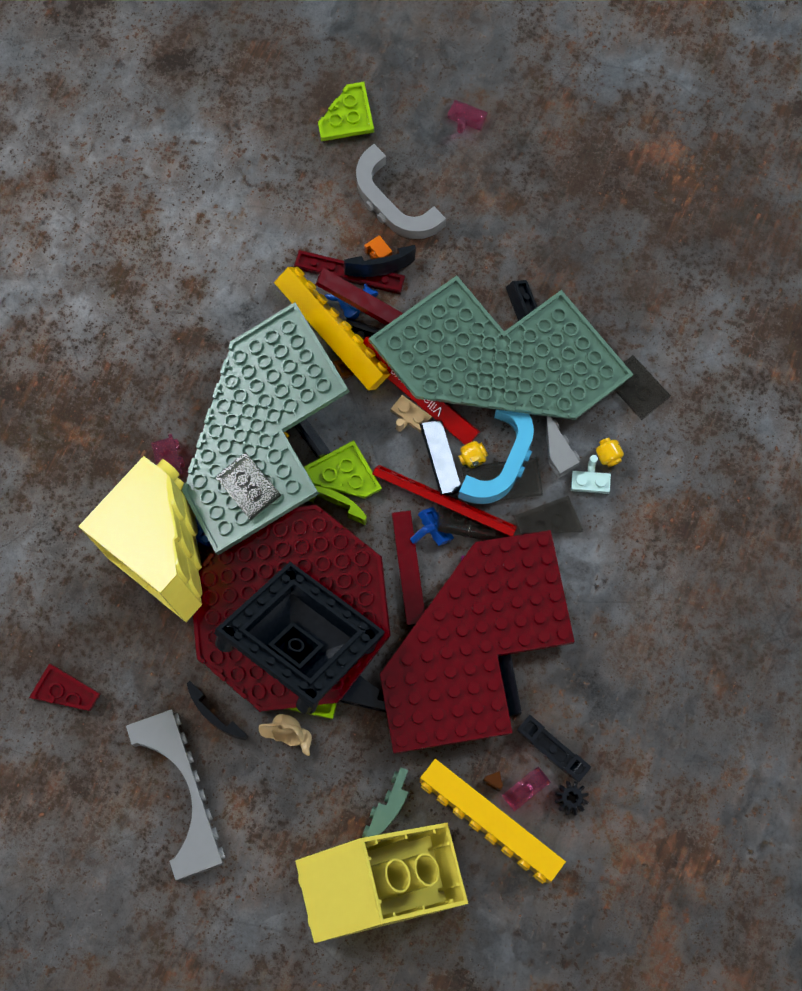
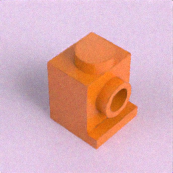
M380 235L364 245L365 254H369L371 259L392 255V250Z

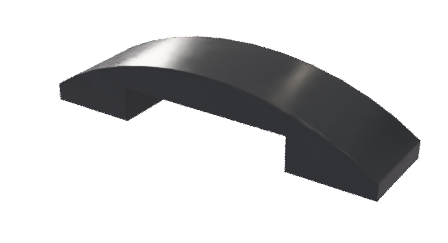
M411 245L397 248L396 255L364 261L362 256L344 259V274L353 277H377L394 273L415 261L416 246Z
M191 681L187 683L194 704L208 722L229 736L242 740L248 738L247 734L233 721L226 727L201 703L206 696Z
M529 715L517 731L547 759L579 783L591 769V766L577 754L570 751L544 729L545 727Z

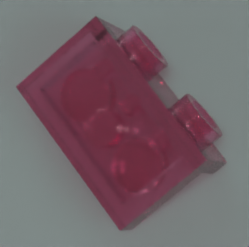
M169 434V438L152 442L151 445L156 464L164 459L179 474H183L182 467H185L183 457L178 456L177 450L180 449L178 439H174L173 435Z

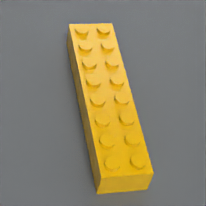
M434 759L420 777L421 788L428 794L433 792L438 796L436 800L445 807L449 805L453 808L452 813L461 820L463 818L467 819L470 822L468 825L476 832L482 831L486 835L484 838L492 845L497 843L501 846L502 849L500 851L509 858L512 856L518 860L517 864L525 871L530 869L535 873L533 877L540 883L546 882L548 884L552 882L566 863L565 860L437 759Z

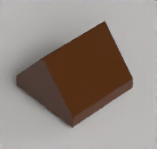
M500 771L485 776L483 783L497 791H501L503 785Z

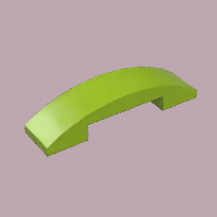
M315 486L319 492L316 496L348 509V518L366 525V515L352 500L334 490ZM316 496L308 501L314 502Z

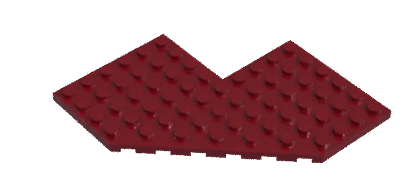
M551 530L475 542L382 670L380 681L393 754L513 733L498 656L569 645L575 642Z

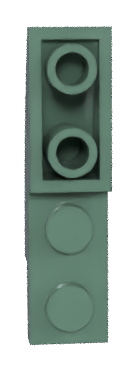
M400 767L399 772L395 771L391 781L394 783L392 791H387L384 799L387 805L378 803L377 807L373 806L369 818H372L370 826L366 825L362 837L381 835L398 816L409 792L402 790L408 774L407 769Z

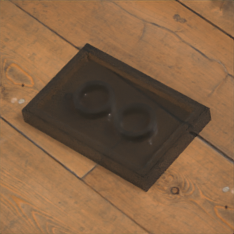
M632 355L624 364L634 375L614 391L643 420L668 400L671 395Z
M246 452L216 476V479L250 520L281 496Z

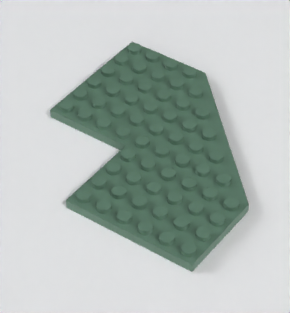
M457 275L368 339L369 343L416 399L576 420L634 375L562 290L506 331H503Z
M296 302L230 341L229 352L221 368V377L219 383L216 384L212 396L213 401L205 417V426L203 432L200 433L196 445L197 450L189 466V475L182 488L184 496L217 555L319 494L284 432L350 391Z

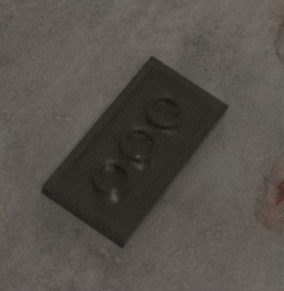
M537 457L530 458L528 462L524 461L523 467H525L522 477H517L510 492L498 501L543 495ZM506 461L481 464L472 469L468 466L462 467L463 480H465L466 475L482 481L495 479L502 472Z

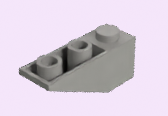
M547 416L545 424L548 463L559 479L578 468L580 458L575 450L572 451L570 448V442L566 435H562L559 431L558 422Z

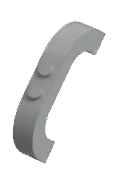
M375 144L362 154L356 168L357 189L365 202V206L369 211L376 213L378 220L382 224L385 223L393 232L409 239L428 238L446 227V218L435 206L421 216L411 217L403 214L372 180L375 173L386 165V155Z

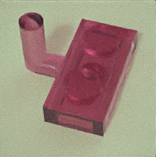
M454 100L448 113V118L457 121V132L463 133L466 126L481 130L488 112Z

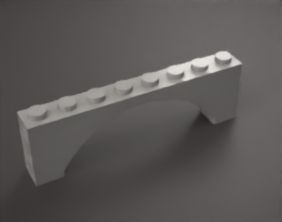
M171 709L129 724L126 728L131 744L134 747L143 746L167 757L181 771L189 787L192 800L190 828L180 851L174 859L169 860L175 880L180 881L223 865V859L226 856L223 847H219L217 839H220L216 827L212 828L210 820H213L210 808L206 809L204 801L207 800L203 789H199L197 783L200 781L198 771H193L191 765L194 762L191 751L187 752L185 747L188 741L185 733L180 731L179 725L182 723L179 714H175Z

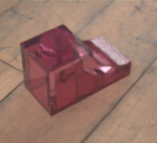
M538 766L502 796L515 812L551 782Z

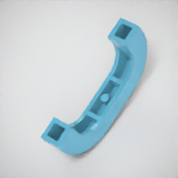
M496 409L494 418L508 423L516 433L515 443L500 475L488 481L478 480L466 475L459 491V499L473 504H488L500 500L510 492L517 477L521 478L525 470V467H523L524 461L528 462L532 454L530 447L534 428L530 414Z

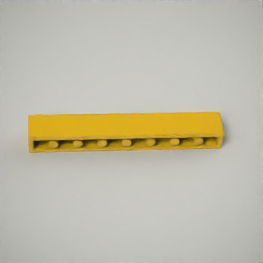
M287 267L274 284L292 304L296 302L305 319L368 390H376L391 375L387 371V366L382 361H378L375 357V352L363 344V339L351 330L352 327L348 322L339 317L340 313L327 303L328 300L324 295L316 291V286L304 277L305 274L300 268Z

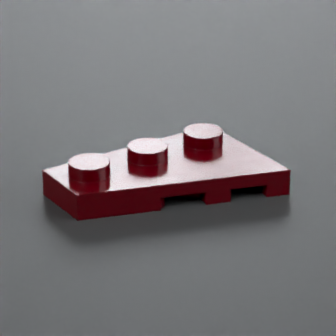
M49 663L29 698L91 711L101 693Z

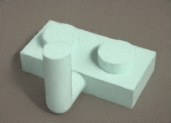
M592 455L589 459L588 472L572 471L571 491L610 493L611 474L595 472L598 460L596 455Z

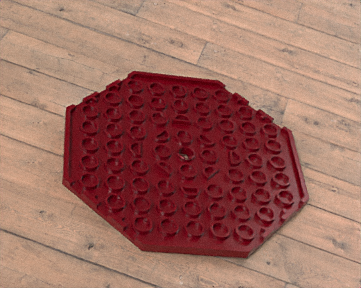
M318 505L297 507L223 553L217 555L213 551L203 562L202 568L199 570L202 586V605L193 614L197 659L211 669L221 680L230 685L240 696L249 701L259 712L296 708L298 696L236 648L231 652L220 651L215 645L217 636L214 632L221 623L289 562H292L385 631L384 636L378 641L375 650L370 654H365L327 692L318 705L339 703L391 636L382 556Z

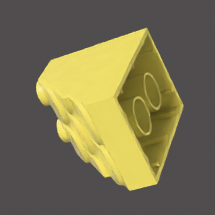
M143 456L79 525V528L112 563L183 621L187 622L202 605V586L199 576V570L202 568L196 540V535L198 534L196 516L182 492L184 482L178 478L179 472L164 459L155 465Z
M448 822L359 838L295 860L299 875L298 881L302 888L308 914V924L314 943L468 904Z

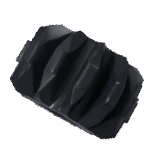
M566 781V788L560 785L558 788L561 792H555V796L560 797V799L554 802L555 804H562L558 809L559 811L566 808L565 815H569L572 809L573 815L576 816L578 814L577 809L581 812L585 810L581 804L588 805L589 802L583 798L589 796V794L581 793L585 788L583 785L577 789L578 782L575 781L571 787L570 782ZM569 793L572 796H576L574 803L571 800H567Z

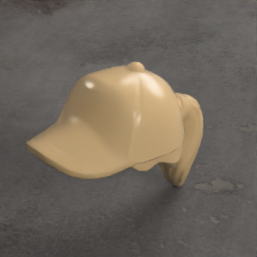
M279 714L275 716L272 723L259 725L261 736L274 738L275 741H282L289 746L300 745L302 752L310 756L311 733L301 728V725L294 717Z

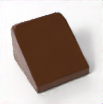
M342 360L332 362L342 380L354 375Z

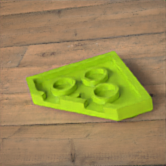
M364 82L347 84L341 95L328 108L324 117H321L318 121L321 141L374 133Z
M354 440L304 466L315 486L363 499L382 490Z

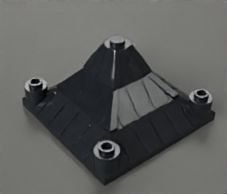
M292 562L283 567L221 623L214 632L217 636L215 645L220 651L231 652L236 648L269 675L293 691L298 696L296 702L297 709L303 714L314 713L319 701L365 654H370L375 650L378 641L385 633V631Z

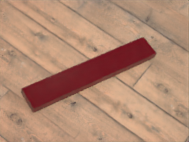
M301 250L298 251L294 264L295 268L298 267L302 271L317 275L325 268L350 283L363 286L366 284L371 288L400 295L405 281V275L396 273L377 277L348 276L344 274L343 260Z
M323 268L320 271L315 283L316 286L379 322L388 325L403 314L327 269Z
M411 510L392 513L406 622L407 626H414L425 612L416 545L410 541V538L414 535Z

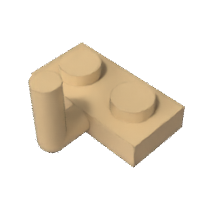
M403 395L391 408V412L401 418L396 421V430L398 432L403 431L409 424L421 433L420 424L430 422L432 419L431 415Z

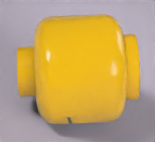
M605 438L599 442L600 445L596 448V453L602 465L612 467L622 462L621 458H623L624 453L618 440Z
M472 441L461 447V455L458 457L463 466L467 465L470 469H473L486 462L488 453L482 442Z

